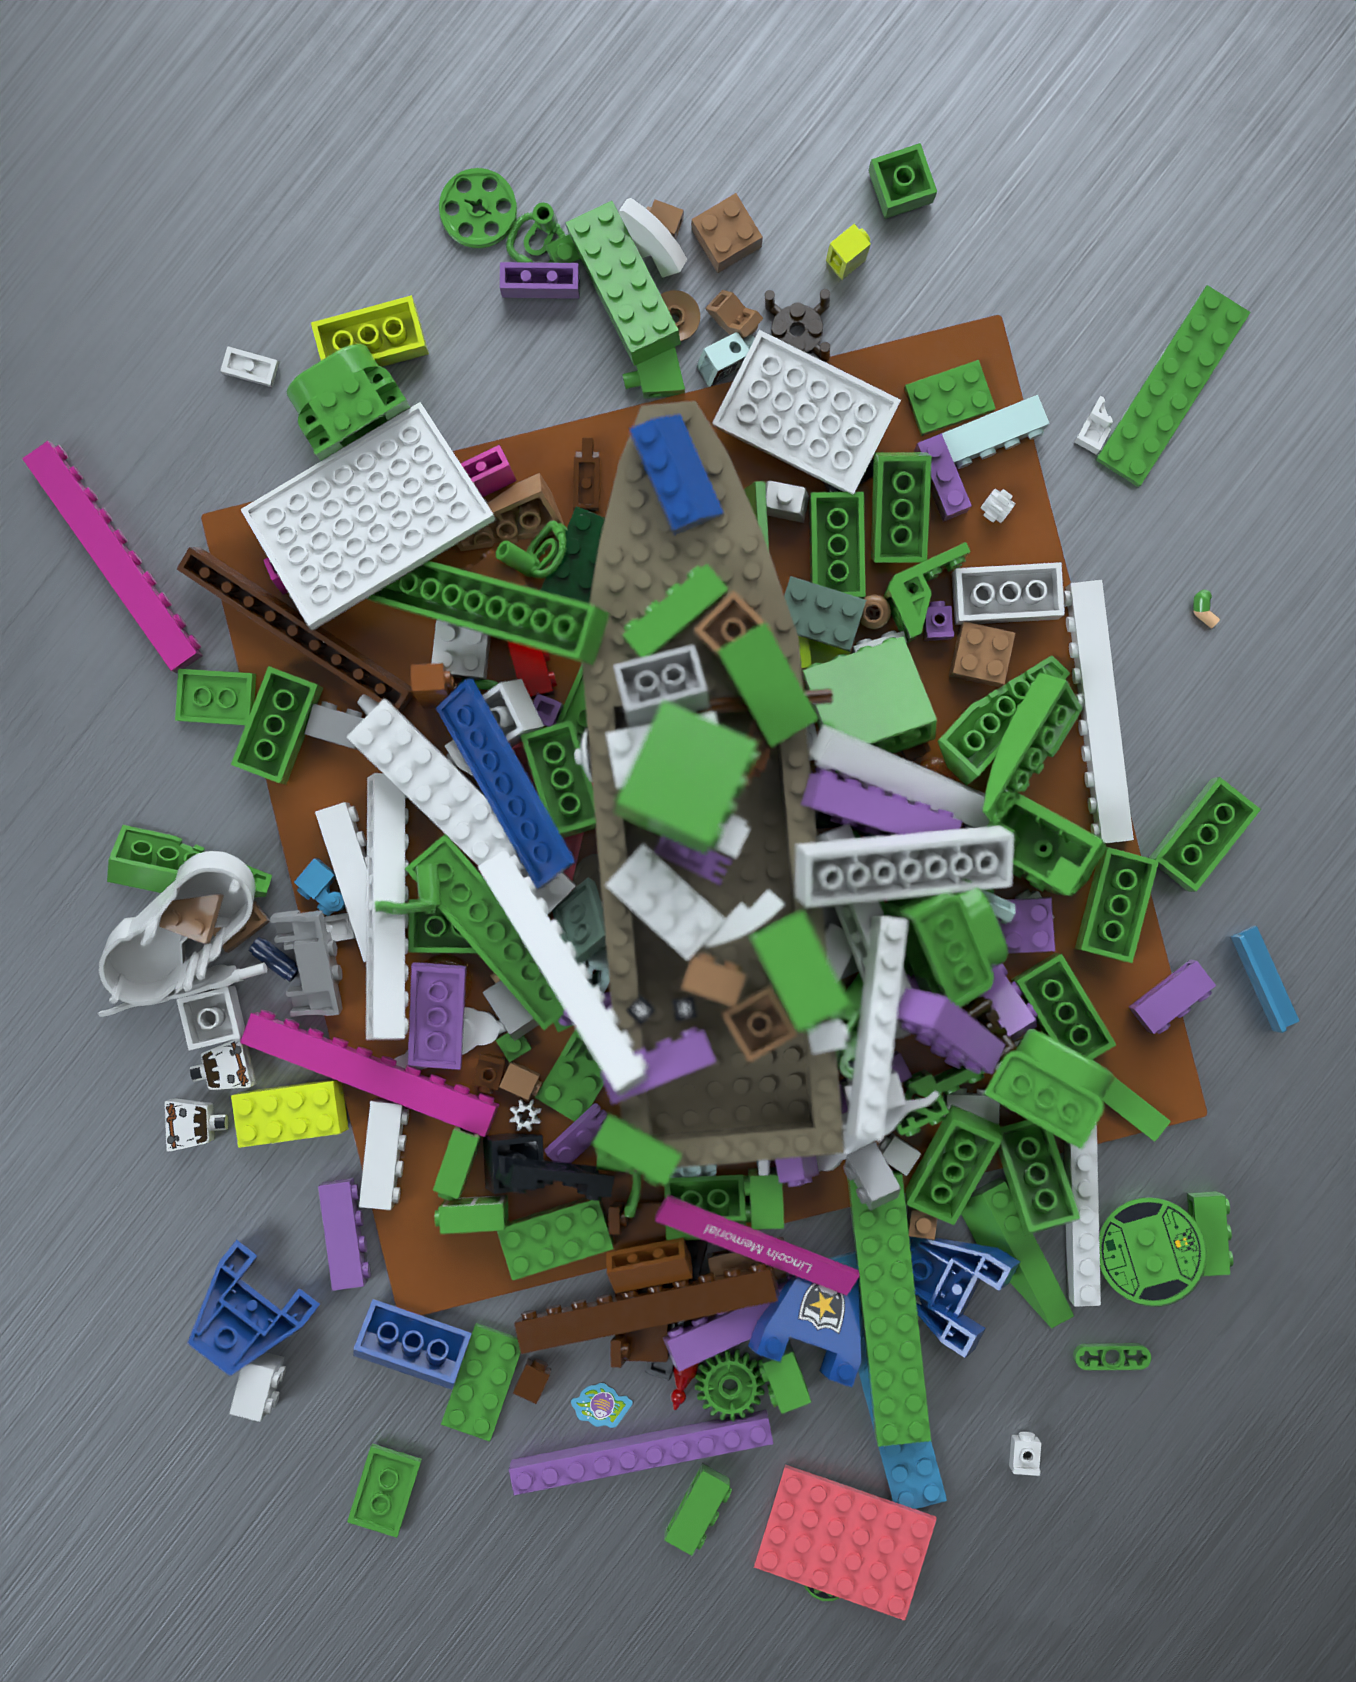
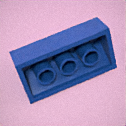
M681 414L657 417L630 428V437L674 536L724 515Z
M372 1299L354 1346L353 1356L452 1390L472 1333Z

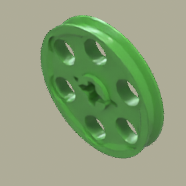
M471 168L461 171L447 182L440 196L439 213L446 231L455 241L470 248H487L501 242L510 233L517 217V203L511 186L501 175L489 169ZM489 179L497 182V188L492 192L483 189L484 182ZM461 181H469L472 184L470 191L466 193L459 192L457 186ZM507 201L511 204V209L507 213H500L497 211L498 203ZM456 203L460 207L459 212L453 216L448 215L445 212L447 205ZM482 203L485 211L479 210L477 213H474L475 211L472 206H478ZM496 224L499 227V231L496 235L489 236L485 233L486 226ZM463 225H470L473 227V233L469 237H462L459 234L460 228Z

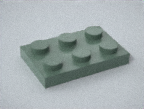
M790 576L784 597L797 635L850 652L866 600Z
M587 878L565 896L552 910L554 920L556 919L564 932L560 935L564 943L570 941L578 954L573 957L578 966L606 944L603 906L595 881Z

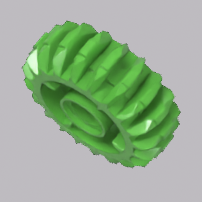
M736 1348L734 1355H730V1349H727L724 1356L718 1353L715 1355V1360L712 1357L707 1358L706 1361L709 1366L703 1363L699 1365V1369L703 1373H696L695 1379L700 1382L695 1384V1390L701 1391L697 1394V1399L700 1401L705 1400L702 1404L703 1409H708L712 1406L710 1415L715 1416L719 1411L721 1420L725 1419L726 1414H730L731 1421H734L735 1413H739L740 1417L744 1419L745 1409L750 1413L754 1412V1407L751 1403L760 1405L761 1399L758 1396L764 1395L765 1390L759 1386L765 1385L762 1377H759L761 1376L760 1369L755 1368L758 1361L753 1359L748 1362L750 1358L748 1352L741 1358L740 1349ZM727 1379H733L737 1382V1385L733 1389H726L723 1383Z

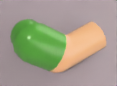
M1203 589L1196 593L1193 599V612L1196 617L1212 629L1219 622L1220 618L1210 611L1212 595L1210 591Z

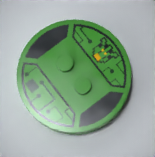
M1140 1198L1129 1201L1110 1214L1099 1233L1101 1271L1114 1290L1134 1303L1149 1307H1162L1177 1303L1194 1291L1204 1275L1207 1263V1249L1203 1234L1194 1219L1185 1210L1170 1201L1158 1198Z

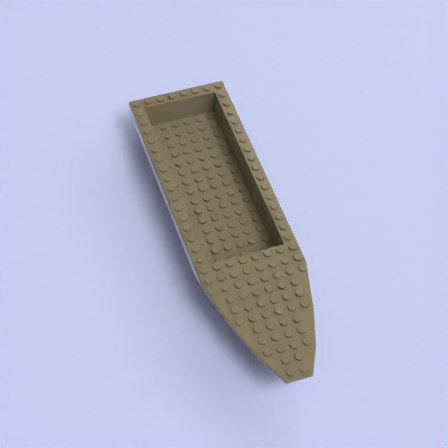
M696 401L643 405L633 427L657 417L681 414L724 515L674 536L633 441L629 436L618 464L604 522L590 605L605 610L610 615L594 666L582 663L612 1010L620 1021L616 1024V1027L620 1033L626 1031L634 1043L630 1047L632 1052L641 1048H645L646 1052L657 1048L655 1043L671 1037L672 1041L682 1038L681 1032L696 1027L698 1031L704 1029L716 1062L621 1100V1119L682 1152V1157L675 1168L845 1153L836 1050L813 1054L810 1049L808 1033H805L803 1029L798 1031L794 1027L798 1034L797 1036L749 1063L721 1014L723 1010L731 1005L682 989V983L691 957L687 961L606 886L612 877L644 844L724 919L741 902L750 909L767 890H770L785 904L770 919L756 929L731 941L710 947L703 943L693 954L698 957L699 952L715 957L714 963L724 966L725 961L742 967L741 972L745 973L746 977L737 1002L769 985L781 1004L748 938V935L795 911H803L827 957L823 906L805 907L795 898L796 844L817 843L814 809L801 805L811 773L806 727L774 745L760 777H752L749 788L742 789L738 800L732 797L731 801L736 803L732 814L747 821L745 826L750 829L735 859L709 848L732 860L731 865H726L721 861L718 866L728 870L726 875L717 871L713 875L723 880L721 885L655 854L654 851L662 835L614 814L616 800L622 789H617L606 733L629 729L614 665L640 659L623 639L622 634L626 632L623 628L634 618L639 621L646 615L645 609L654 601L662 602L667 597L665 593L674 584L679 583L681 586L689 578L686 575L699 565L702 568L708 564L726 585L728 593L656 654L694 645L706 684L708 698L740 697L741 694L725 665L694 635V629L734 591L773 629L772 634L803 689L798 635L762 530L726 449ZM750 711L716 714L718 725L745 737L754 718ZM639 996H643L656 1009L642 1025L626 1011ZM693 996L697 1018L676 1021L672 1001ZM826 1017L819 1022L829 1021L831 1018Z

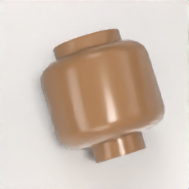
M875 594L864 598L866 603L860 623L869 629H878L887 624L892 612L887 599Z

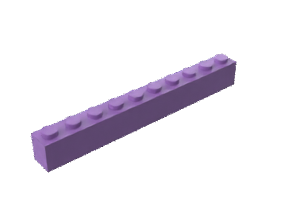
M766 1409L746 1413L744 1419L740 1415H736L734 1421H731L730 1417H726L724 1420H710L513 1459L510 1463L509 1473L513 1494L518 1495L773 1444Z

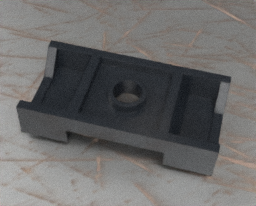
M499 1155L494 1177L502 1182L503 1186L510 1187L512 1192L526 1193L527 1189L536 1190L537 1182L553 1185L554 1181L563 1182L562 1185L576 1188L577 1193L586 1195V1199L601 1201L602 1197L611 1198L615 1178L613 1175L599 1174V1170H596L597 1166Z

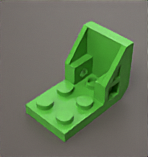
M966 542L894 575L888 583L884 598L890 603L891 615L899 632L904 631L907 640L906 644L914 641L922 632L932 594L927 582L937 578L938 574L942 573L944 569L950 572L962 566V563L966 561L965 557L971 552Z
M577 1028L535 1096L536 1099L574 1122L591 1107L604 1085L600 1074L603 1069Z

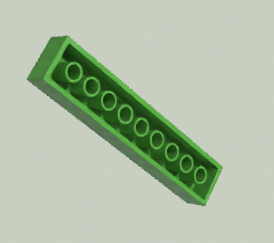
M426 561L365 598L377 604L593 666L610 615L609 612L590 604L432 561Z
M898 1170L892 1171L901 1188L899 1197L872 1210H869L866 1203H861L856 1192L858 1188L854 1180L850 1181L847 1177L857 1270H859L858 1283L874 1432L878 1447L931 1441L903 1177Z

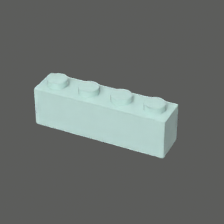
M1035 395L944 432L942 435L955 466L961 469L972 463L971 459L979 456L985 459L996 454V449L1005 446L1006 449H1010L1019 445L1020 440L1029 436V439L1032 440L1043 435V430L1050 423L1039 396Z

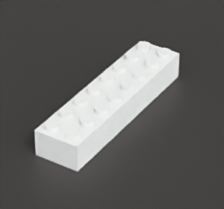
M1001 826L796 844L795 898L805 907L963 892L974 888L983 890L1012 887L1014 834ZM963 878L969 879L972 883L964 881Z

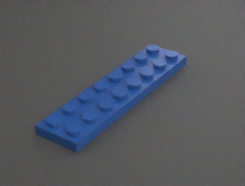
M473 678L464 680L436 709L536 889L543 888L576 861Z

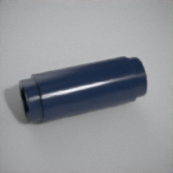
M259 936L249 947L248 951L256 959L265 963L268 968L284 980L291 982L298 975L297 963L265 938L263 939Z

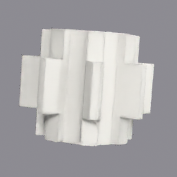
M995 488L981 507L985 511L983 516L991 522L997 520L1001 523L1016 504L1011 500L1013 496L1004 489L1000 492Z
M520 1099L519 1108L514 1106L510 1108L515 1116L509 1121L519 1124L517 1127L518 1131L522 1126H526L530 1132L532 1131V1122L534 1124H540L541 1122L536 1115L542 1109H535L532 1106L534 1104L533 1099L529 1104H525ZM525 1109H528L530 1111L529 1116L532 1119L527 1118L526 1121H523L521 1119L522 1114L519 1111L524 1112Z

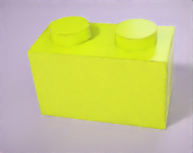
M853 224L830 243L826 261L841 280L866 261L871 245L869 235L864 229H858Z

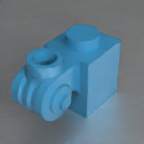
M314 858L294 881L299 886L297 891L309 900L312 897L319 902L317 908L320 911L323 910V913L328 917L333 912L341 911L345 908L342 893L330 892L329 889L336 879L335 872L320 859Z

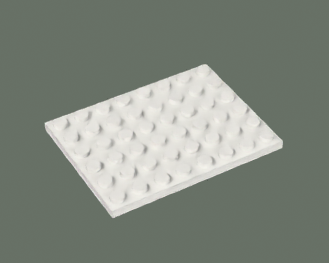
M421 402L240 509L311 630H314L496 520Z

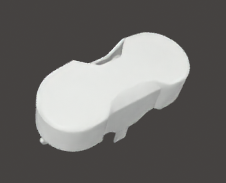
M208 851L196 854L179 867L176 880L136 917L124 918L114 928L107 939L99 964L100 978L105 988L112 994L109 998L112 1004H115L118 999L135 1005L152 1004L165 998L174 989L176 994L181 989L186 992L190 991L196 974V978L200 981L204 978L207 964L220 955L223 944L245 925L251 915L256 884L254 876L247 865L235 856L224 852ZM223 894L224 897L215 927L222 928L216 933V936L210 943L204 944V947L198 953L195 951L191 956L186 957L185 940L188 937L159 927L162 913L172 900Z

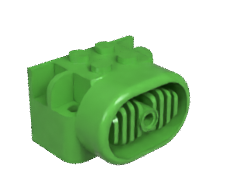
M353 344L344 347L311 366L289 384L286 392L287 397L299 415V427L320 461L411 408L386 368L377 364L369 349L363 344Z
M1017 793L1015 795L1016 802L997 825H993L989 821L986 826H1001L1014 834L1012 875L1017 878L1022 876L1030 881V885L1042 892L1045 890L1052 894L1065 896L1075 894L1087 883L1092 871L1107 849L1104 841Z
M963 878L964 881L972 883L969 879ZM974 888L963 892L908 897V902L902 906H897L890 902L884 904L889 917L908 920L904 952L922 992L946 997L955 1005L961 1007L991 988L994 980L992 969L1007 959L1008 949L992 906L981 889Z
M1029 1029L1017 1050L1004 1057L984 1094L1077 1148L1083 1149L1103 1112L1102 1100L1114 1080V1075L1104 1067L1039 1031Z

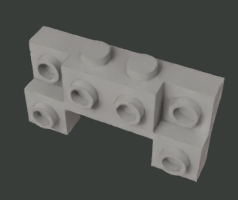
M300 910L274 913L270 918V922L276 925L277 935L274 938L275 943L295 941L293 946L302 985L289 987L286 991L287 997H291L293 1008L290 1011L291 1017L302 1015H339L343 1010L338 987L340 980H342V969L336 962L337 945L335 940H332L331 933L327 932L323 910L300 913Z

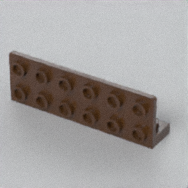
M614 1202L609 1207V1234H614L615 1251L667 1241L666 1225L655 1220V1215L662 1203L639 1202L635 1211V1217L624 1216L627 1202ZM647 1287L637 1289V1292L646 1291ZM622 1292L615 1293V1297L622 1296ZM668 1324L616 1334L610 1341L611 1368H621L626 1361L667 1362L668 1349L663 1337L668 1335Z

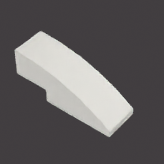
M632 198L627 199L619 210V214L641 257L644 258L651 255L662 278L679 273L687 261L680 245L668 229L652 213Z
M767 890L750 909L741 902L704 944L710 947L741 937L762 925L785 904L770 890Z

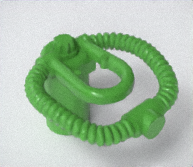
M542 202L537 204L533 212L521 215L514 222L513 227H511L506 248L510 257L515 259V261L534 263L533 260L518 254L514 249L516 234L524 222L530 219L535 220L524 238L526 251L534 256H540L547 251L544 245L552 241L555 233L558 235V238L565 235L561 225L558 224L556 214L548 203ZM539 228L547 233L548 236L544 239L545 243L541 249L533 250L529 246V240L532 235H536L535 231Z
M552 520L531 541L527 551L505 540L498 546L496 558L527 577L545 578L554 573L558 566H560L561 561H563L567 546L566 531L568 529L562 523L558 524V522ZM551 530H553L556 538L558 539V542L553 538H549L545 542H543V544L534 554L535 548H537L536 546H538V544H540L541 541L545 539L548 533L551 532ZM552 544L551 552L540 563L538 559L542 554H545L547 547ZM554 559L552 564H550V566L544 569Z
M437 864L416 866L418 902L397 904V902L385 900L374 901L375 912L395 915L426 911V914L436 913V908L441 906Z
M598 1154L596 1170L626 1172V1169L619 1165L621 1160L612 1155L608 1159ZM640 1171L630 1172V1174H633L634 1184L625 1205L624 1216L635 1217V1211L641 1194L642 1172Z

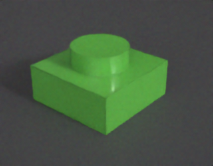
M565 234L544 245L552 263H572L580 259L570 234Z
M506 1033L496 1040L509 1063L532 1049L525 1035L514 1041L509 1033Z

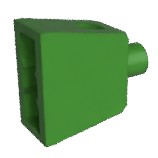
M675 347L637 364V371L622 374L625 389L641 386L642 395L645 399L666 398L685 393Z

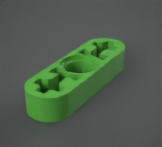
M1140 1343L1080 1344L1074 1349L1073 1359L1083 1370H1142L1151 1363V1353ZM1109 1350H1116L1119 1353V1358L1115 1363H1107L1105 1360V1355ZM1123 1350H1126L1125 1352L1128 1355H1136L1137 1350H1139L1144 1357H1141L1139 1362H1137L1132 1357H1125ZM1085 1351H1088L1092 1356H1099L1101 1363H1098L1099 1361L1096 1358H1088L1087 1363H1084L1080 1356H1083Z

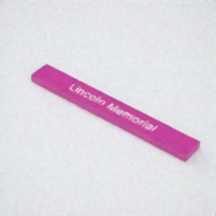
M668 1195L655 1215V1220L659 1223L844 1295H848L859 1278V1270Z

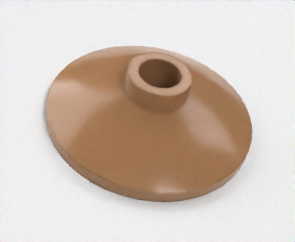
M670 290L660 294L671 316L676 315L680 319L675 323L679 330L680 341L690 338L696 332L700 323V309L695 299L688 293L679 290Z

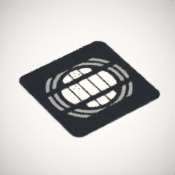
M639 996L626 1011L642 1025L656 1009L643 996Z
M693 996L672 1001L676 1021L697 1018Z

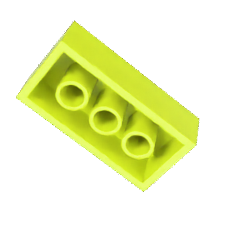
M412 295L311 322L321 360L353 344L365 345L381 367L429 354Z
M335 1079L243 1091L231 1095L238 1148L335 1135L349 1130L342 1082Z

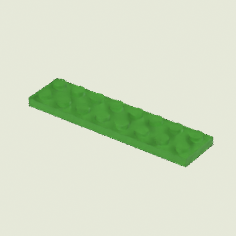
M1206 285L1095 460L1132 484L1140 487L1251 312Z
M444 834L405 868L406 871L417 882V865L437 864L441 906H438V908L541 1028L545 1030L563 1015L565 1007L486 879L456 844Z

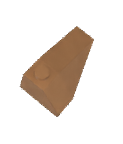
M538 473L516 483L488 502L487 505L496 520L456 543L460 551L492 547L494 543H500L505 540L514 544L518 543L520 539H534L545 525L552 520L564 525L553 494L541 474ZM553 530L546 537L553 535Z

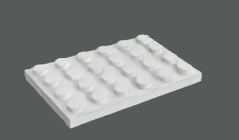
M759 330L712 426L844 492L854 495L901 400Z

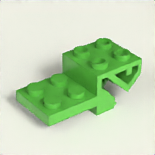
M961 1065L960 1068L952 1067L933 1077L925 1069L913 1074L911 1078L903 1081L904 1087L907 1088L904 1096L905 1101L911 1100V1096L915 1093L927 1098L932 1092L936 1091L939 1092V1097L930 1104L931 1107L926 1106L909 1112L895 1130L900 1135L906 1134L908 1137L921 1131L920 1127L927 1123L935 1125L945 1120L944 1115L948 1114L949 1111L940 1093L945 1092L948 1095L959 1090V1085L966 1081H969L970 1084L984 1078L983 1073L985 1072L981 1071L980 1074H976ZM918 1096L914 1097L915 1100L924 1099Z

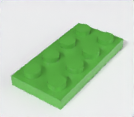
M478 1323L475 1324L441 1425L489 1442L491 1441L521 1353L516 1336Z

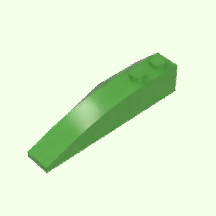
M1052 655L970 705L938 740L947 768L966 786L977 778L996 757L1003 736L1016 713L1017 706L1022 703L1029 691L1030 685L1036 680L1039 673L1063 680L1069 676L1070 672Z
M1039 673L1036 680L1030 685L1029 691L1022 703L1017 706L1016 713L1001 741L987 785L983 812L991 824L997 825L1016 802L1015 795L1018 792H1024L1030 785L1029 778L1034 773L1039 774L1044 768L1043 761L1048 756L1053 757L1081 713L1083 708L1067 680Z
M122 825L108 860L107 882L162 893L176 880L179 867L194 855L204 852L205 848L196 844L194 847L182 843L181 838L173 835ZM247 865L255 879L256 891L254 897H266L272 875Z
M999 1177L974 1190L961 1215L975 1242L978 1245L999 1248L1020 1261L1010 1283L1051 1329L1074 1317L1034 1235H1024L1012 1194L1006 1182Z

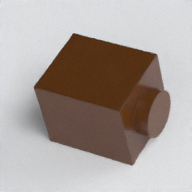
M528 1358L515 1385L513 1394L537 1404L552 1369L548 1368V1364L538 1358L531 1360Z

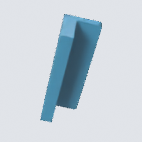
M1252 926L1230 937L1272 1030L1283 1033L1287 1031L1286 1027L1299 1022V1018L1258 927Z

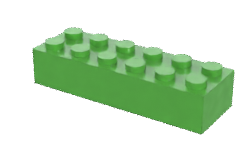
M609 201L565 222L568 234L572 238L580 260L633 365L640 364L680 345L679 330L613 201Z

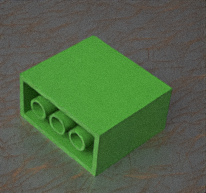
M904 636L888 638L882 644L873 647L864 646L855 653L849 655L841 654L834 657L832 661L823 664L814 663L803 670L805 691L831 689L833 692L832 703L811 705L818 717L816 722L819 730H821L824 724L892 754L935 739L937 719Z
M663 700L616 800L614 814L707 855L709 848L716 849L724 831V828L719 826L721 823L727 824L736 803L731 801L732 797L738 800L747 777L742 776L743 773L749 775L758 756V752L754 751L757 742Z
M795 911L748 935L791 1024L798 1031L803 1029L805 1033L810 1032L821 1026L820 1020L826 1017L833 1020L846 1013L845 1008L850 1006V1003L803 911Z

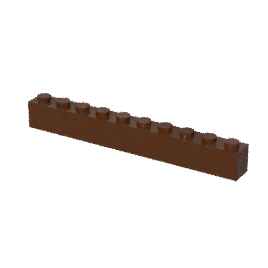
M189 547L176 570L376 702L380 703L383 699H387L400 713L404 712L414 695L410 685L319 626L311 630L301 613L201 547Z
M759 1262L750 1265V1269L740 1271L739 1267L725 1270L723 1275L714 1276L713 1273H706L698 1276V1280L689 1282L688 1279L672 1282L673 1285L663 1287L661 1284L647 1287L646 1291L637 1292V1289L621 1293L622 1296L617 1297L605 1294L597 1297V1301L587 1303L586 1299L572 1302L571 1306L564 1308L560 1304L547 1307L545 1312L536 1313V1310L525 1311L514 1322L520 1352L524 1354L777 1302L780 1294L774 1268Z

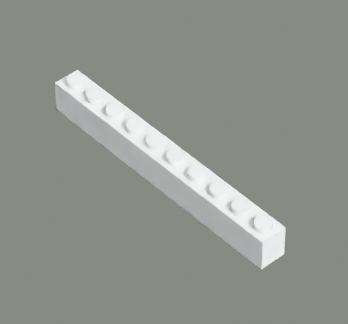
M1102 580L1070 583L1066 587V591H1063L1064 606H1068L1069 617H1066V628L1068 632H1071L1072 642L1069 643L1070 657L1074 658L1075 668L1072 669L1073 682L1078 686V694L1075 696L1083 708L1081 711L1082 720H1079L1078 728L1080 735L1084 736L1085 746H1082L1081 753L1083 761H1087L1088 772H1085L1086 787H1090L1091 798H1088V809L1090 813H1093L1094 824H1091V834L1101 838L1104 843L1134 840L1103 583Z
M374 773L367 778L366 1040L404 1039L405 1034L408 1032V1019L405 1018V1007L408 1005V993L405 991V981L408 979V966L405 965V954L408 952V939L405 938L408 914L395 915L375 912L374 901L385 900L404 904L408 900V887L405 886V876L408 874L405 868L408 866V861L405 860V850L408 848L409 838L405 834V824L408 822L409 812L405 808V798L407 796L382 773Z
M504 850L478 866L616 1092L621 1096L648 1079L644 1070L649 1067L640 1053L635 1056L631 1051L630 1047L634 1043L626 1031L620 1033L616 1027V1024L620 1022L612 1008L606 1011L601 1003L605 1000V997L597 985L593 988L591 987L588 979L592 976L583 963L579 966L573 957L578 955L570 941L564 943L560 935L564 933L556 919L550 921L546 915L550 912V909L541 897L537 900L533 892L537 889L529 876L523 878L519 872L523 869V866L516 855L510 857L507 851Z

